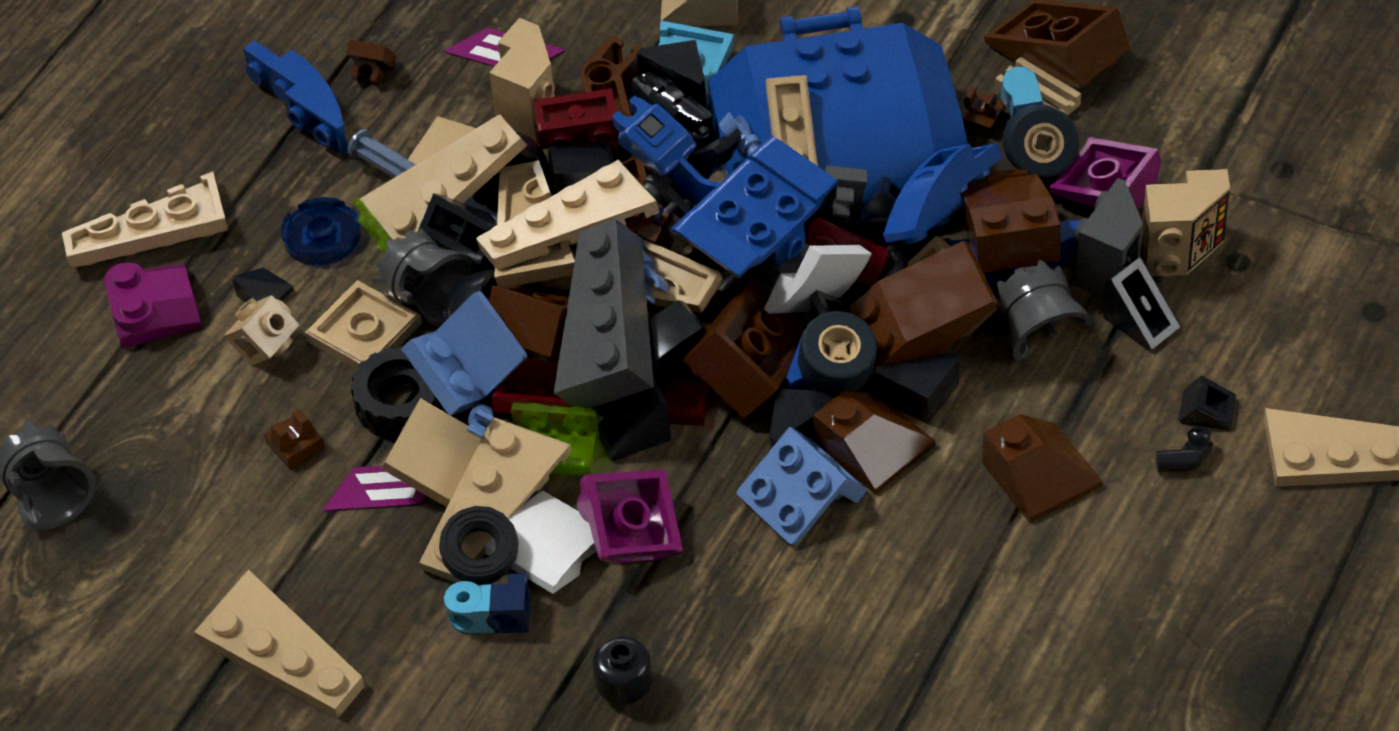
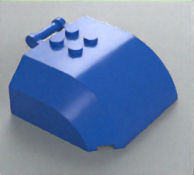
M859 6L847 7L846 12L793 19L792 16L780 17V30L783 41L745 46L708 80L710 112L713 114L712 126L715 139L718 140L725 136V133L719 127V123L729 112L734 119L740 114L749 124L751 134L757 135L761 143H763L768 137L772 136L765 86L766 79L806 75L818 167L824 171L826 165L867 170V183L861 205L867 203L884 176L903 189L915 170L938 149L967 144L959 103L942 45L904 23L863 29ZM841 28L849 29V31L798 39L796 35ZM737 148L733 158L722 166L724 179L747 158L742 157ZM820 205L817 211L832 208L833 206ZM951 220L938 226V233H943L951 224Z

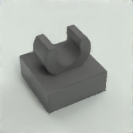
M826 165L825 172L837 179L838 184L826 195L821 205L833 206V217L849 218L850 208L860 209L867 183V170Z

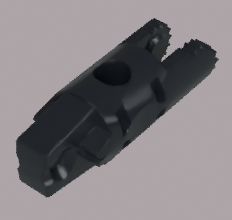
M650 71L632 79L631 92L636 97L645 100L650 105L659 104L689 132L696 144L707 146V143H710L711 130L705 126H709L712 123L713 114L672 82L664 80Z

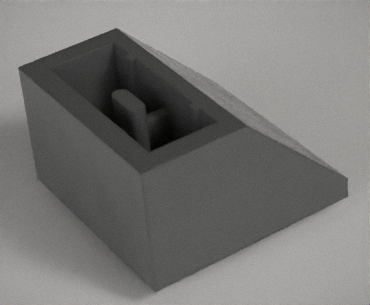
M1117 178L1108 192H1101L1095 203L1093 213L1089 218H1082L1074 234V240L1078 241L1077 252L1072 264L1073 268H1076L1075 287L1105 299L1106 280L1132 259L1140 257L1143 222L1126 181Z

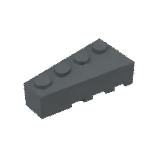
M616 218L579 231L554 394L580 412L654 388L642 239Z

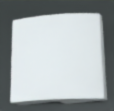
M861 245L809 246L797 273L780 274L764 310L769 314L811 312V295L816 290L840 298L858 278L872 253Z
M543 490L526 502L509 518L515 527L519 540L517 559L511 569L517 573H526L527 579L552 594L578 577L582 561L597 552L589 523L582 518L579 511ZM493 537L485 546L484 553L489 556L493 554L496 548V541Z

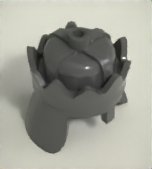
M420 228L418 233L407 230L406 238L397 237L396 239H388L386 241L388 248L382 260L377 262L379 277L372 279V283L384 291L383 295L393 298L402 304L416 306L429 323L440 327L444 323L443 310L446 307V302L453 286L465 276L477 272V266L474 260L466 254L442 249L422 228Z
M1039 260L1037 266L1018 268L1006 282L998 281L997 283L1000 298H996L998 302L996 307L1003 315L1006 323L1010 325L1013 357L1017 362H1021L1027 356L1028 346L1025 338L1030 333L1046 328L1050 338L1057 335L1054 323L1061 318L1074 317L1076 323L1085 327L1094 325L1093 318L1071 297L1065 272L1062 271L1060 266H1057L1053 271L1051 267L1047 266L1042 260Z
M26 421L23 431L5 437L4 444H2L0 449V481L9 492L17 497L19 514L28 528L33 530L53 529L70 522L84 511L95 492V476L89 467L71 454L64 432L59 433L51 424L45 429H41L32 422Z

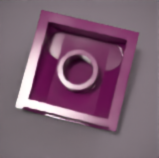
M1089 137L1086 140L1087 143L1076 155L1073 164L1049 187L1051 194L1095 207L1101 192H1108L1117 178L1126 181L1138 210L1145 200L1146 185L1157 184L1158 174L1162 162L1159 150Z
M120 263L113 266L106 273L104 284L122 348L202 328L185 264L143 270L134 263Z
M666 469L587 474L580 480L582 492L577 500L578 511L582 518L589 523L600 561L613 565L653 562L683 552Z

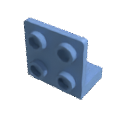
M480 291L473 293L437 331L413 338L401 349L450 416L474 408L485 401L528 357L522 346Z
M789 427L737 490V495L789 544L796 546L834 499L839 500L844 496L858 503L868 490L813 439Z

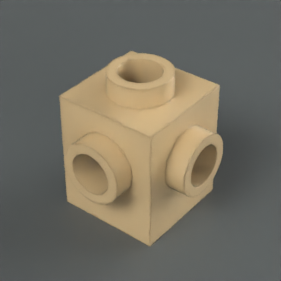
M272 295L259 301L252 298L236 312L235 316L238 320L224 337L252 366L270 359L272 356L277 357L282 354L293 342L290 335L300 324L291 316V311L287 305L275 299Z

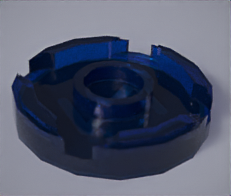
M329 197L314 198L298 204V210L292 214L289 211L284 217L280 229L285 251L294 260L313 266L337 263L348 257L359 245L362 235L358 213L355 209L347 207L345 202L340 199Z

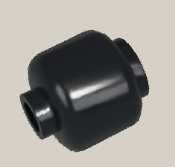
M615 637L605 641L596 650L592 660L595 687L603 698L620 705L631 704L642 699L649 692L653 681L650 654L644 644L629 637Z

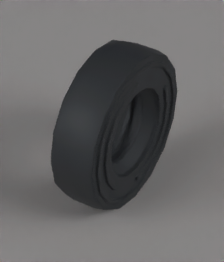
M472 506L458 511L448 519L441 531L439 551L444 566L455 578L461 581L473 582L476 585H485L498 581L510 571L517 559L519 540L513 523L504 513L491 507ZM475 531H485L495 539L496 548L488 558L481 560L472 559L462 550V542L465 537Z

